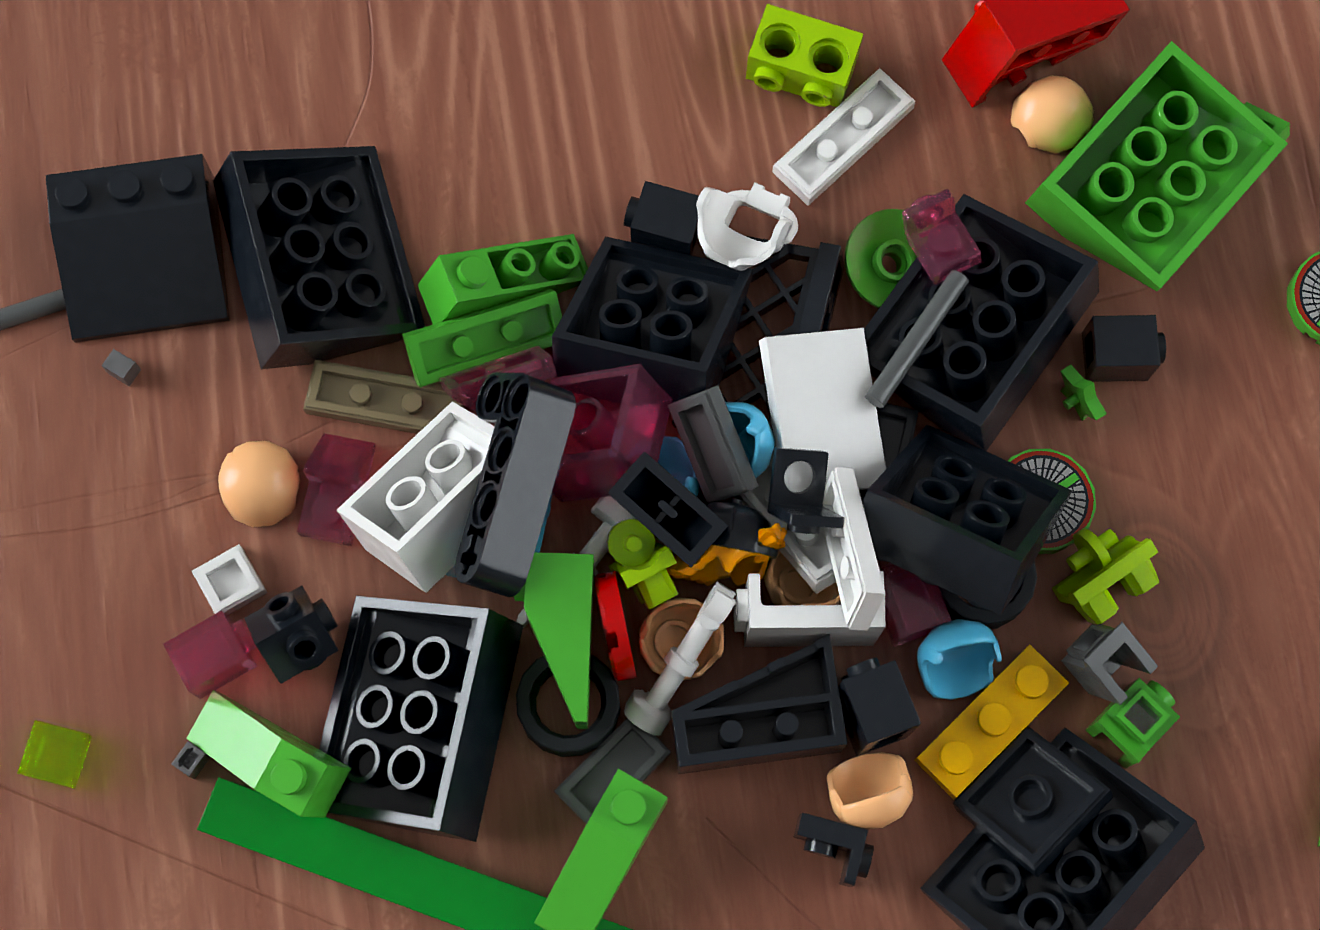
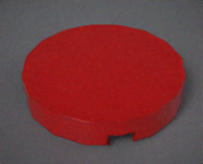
M614 570L596 574L597 577H594L603 628L610 651L609 657L614 679L623 681L637 678L616 572Z

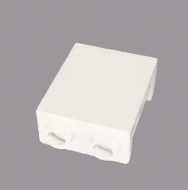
M880 571L884 586V571ZM760 573L748 574L745 589H736V599H734L736 600L734 605V632H744V647L809 646L814 641L830 634L832 646H873L886 627L885 596L868 631L849 630L846 625L842 605H763L760 596Z

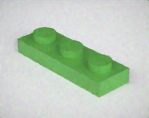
M548 289L403 333V340L416 384L419 387H423L551 347L552 335L562 319V313L556 291Z

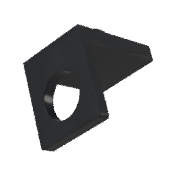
M778 447L774 449L767 512L787 523L788 531L802 534H819L820 527L843 528L844 517L823 506L829 455L826 451ZM804 461L812 469V482L804 491L792 492L785 485V472L792 463Z

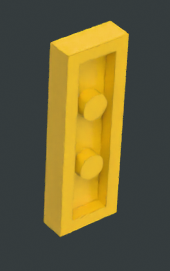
M1029 644L914 761L954 800L1069 682Z

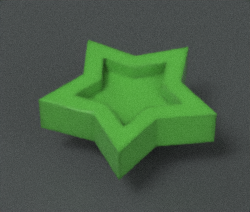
M1071 364L1061 370L1065 387L1060 391L1066 397L1062 403L1067 410L1075 407L1082 421L1087 417L1097 421L1107 414L1096 396L1094 382L1084 379Z

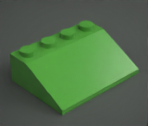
M1171 41L1037 188L1025 204L1062 237L1153 290L1158 291L1288 143Z

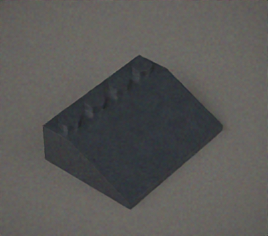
M375 146L230 151L213 179V184L261 370L314 364L315 360L326 361L402 341L403 333L425 327Z
M963 194L864 328L870 372L877 379L950 271L956 270L965 275L969 283L894 393L942 430L987 451L1099 293V267L1097 260Z
M356 596L319 750L349 766L351 770L327 814L476 842L524 625L489 608Z
M1064 727L1051 744L1107 786L1112 792L1113 799L1038 878L975 827L920 889L963 930H1135L1205 849L1197 821Z

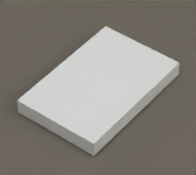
M864 328L772 336L759 340L772 429L775 437V448L826 451L829 455L825 486L832 470L834 471L835 467L854 469L859 490L869 489L886 470L877 409L876 406L865 398L873 384ZM804 461L792 463L784 475L785 485L792 492L804 491L810 486L813 479L812 469Z

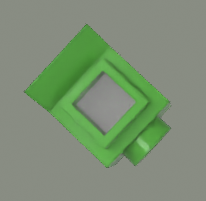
M1138 678L1130 683L1123 690L1128 698L1121 705L1111 702L1085 729L1092 737L1103 732L1124 753L1118 759V762L1125 769L1139 763L1151 747L1180 718L1171 708L1175 704L1172 695L1163 686L1152 680L1146 684Z

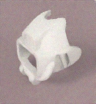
M754 183L750 191L736 190L729 193L705 187L696 203L698 211V237L705 255L733 269L743 271L765 261L773 253L779 252L783 245L789 244L798 232L797 218L788 208L790 197L782 193L778 196L766 191L765 187L758 183ZM740 206L750 207L779 220L768 242L756 241L729 228Z

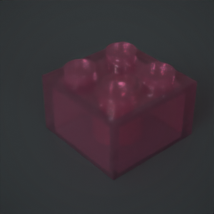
M641 364L550 379V384L573 392L576 400L573 421L552 490V494L560 502L610 496L607 492L644 451L658 462L670 413L668 405L672 403V398Z

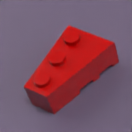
M980 0L974 6L975 14L941 60L973 108L986 101V94L993 86L1008 79L1013 87L1027 79L1024 70L1048 59L1052 66L1105 40L1130 9L1124 0Z

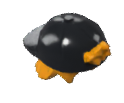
M732 498L730 502H710L706 506L720 517L728 527L692 567L675 554L674 558L677 563L668 567L667 571L675 579L696 580L698 584H705L707 586L712 585L718 579L729 577L732 578L737 586L746 584L748 574L760 573V580H762L769 558L776 559L778 550L786 546L784 538L788 532L779 523H775L772 526L760 511L742 504V500Z

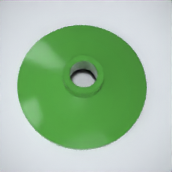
M885 209L867 216L853 229L845 248V268L851 285L866 302L876 308L881 307L934 235L935 230L931 225L912 212L901 209ZM884 256H889L895 261L896 271L894 273L886 271L883 267L882 259Z

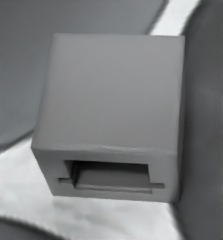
M115 349L112 350L101 365L108 374L127 386L132 384L141 371L135 361Z
M187 741L171 764L187 776L195 779L211 757Z

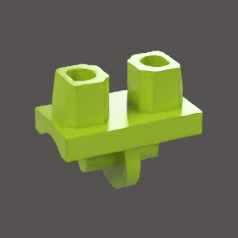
M625 519L615 524L608 534L607 547L609 554L616 561L608 565L610 571L615 570L617 582L626 588L632 587L639 603H645L648 609L654 608L677 596L678 592L667 571L668 567L677 563L670 548L655 542L654 534L637 519Z
M1083 528L1073 535L1078 551L1066 559L1069 567L1075 572L1055 585L1052 590L1060 602L1074 605L1087 622L1097 625L1102 624L1115 615L1119 609L1107 588L1120 581L1128 595L1138 596L1146 593L1159 583L1158 576L1150 560L1151 557L1158 553V550L1149 538L1139 542L1132 536L1127 535L1119 541L1117 535L1111 529L1097 537L1089 529Z

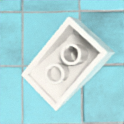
M453 401L337 509V512L366 551L425 593L455 566L457 553L495 427Z

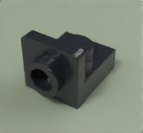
M803 812L798 816L793 837L805 840L804 851L836 859L838 850L847 852L839 882L840 885L853 887L855 886L857 876L867 877L874 851V845L865 843L868 830Z

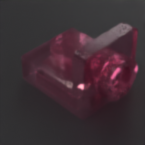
M945 189L935 195L920 197L902 212L906 240L934 285L944 281L951 270L962 272L981 262V251L958 217L955 210L954 197L949 189Z

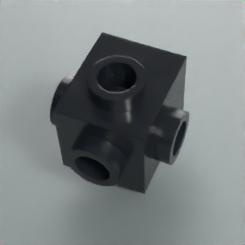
M303 586L291 592H284L274 596L266 603L265 607L244 618L256 647L280 684L304 670H312L320 666L327 657L339 651L330 633L331 630L338 627L332 613L322 598L313 603Z

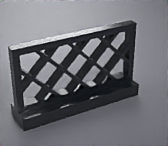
M746 236V237H749V238L754 239V240H756V241H761V242H768V241H769V240H767V239H761V238H755V237ZM820 242L818 249L795 244H784L779 252L771 255L773 257L753 268L751 283L767 273L779 293L755 308L746 296L744 306L748 312L740 316L736 332L755 321L765 337H772V333L761 316L784 302L788 304L795 315L793 325L775 336L829 331L845 267L840 245ZM789 259L808 262L805 277L787 288L784 287L773 270ZM800 293L797 305L792 297ZM732 342L730 351L736 360L725 366L721 381L743 369L755 389L734 402L751 404L762 398L769 409L766 384L763 383L761 385L748 364L761 357L760 345L741 355ZM769 415L768 423L772 429L771 416ZM672 419V425L674 428H676L674 420Z

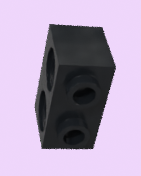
M875 657L846 669L848 674L841 678L842 682L838 688L845 729L856 757L906 739L921 725L896 660L880 665L878 658Z

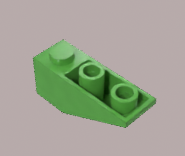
M574 234L439 255L418 283V288L432 324H436L548 289L556 291V294L579 286L588 267Z

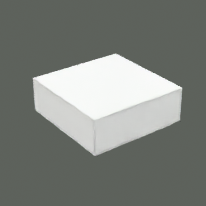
M240 544L192 570L216 617L220 620L268 593Z

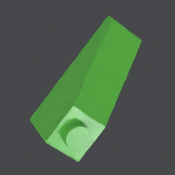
M535 552L526 582L520 592L514 596V600L524 602L526 617L576 728L588 729L594 554Z
M216 690L211 692L186 738L254 790L300 817L325 818L351 770L349 766Z
M618 769L587 822L534 923L545 930H596L665 808L668 797Z

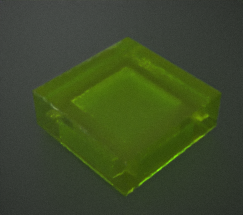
M35 720L17 774L75 789L92 735Z

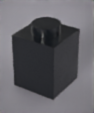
M645 181L640 198L631 196L624 218V226L630 228L631 242L692 255L698 236V211L696 203L699 195Z
M1156 315L1092 316L1082 332L1085 379L1092 382L1148 381L1160 364L1164 363L1166 358V339L1163 332H1157Z

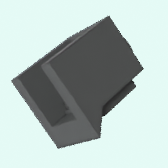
M1123 622L1116 628L1102 624H1092L1066 650L1068 654L1061 660L1088 694L1119 705L1128 696L1111 675L1121 665L1149 674L1158 667Z

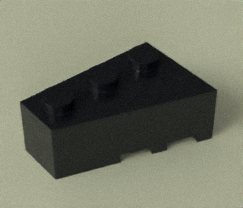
M830 634L784 658L781 657L767 664L766 667L737 681L734 680L672 710L671 723L678 774L841 753L847 745Z

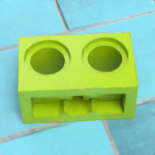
M767 4L748 55L746 79L754 81L757 86L767 91L777 92L784 90L802 96L806 102L815 106L826 107L831 105L837 107L844 100L859 56L863 33ZM771 49H783L789 53V56L777 58L770 55L768 51ZM826 63L834 66L837 71L824 73L815 66Z

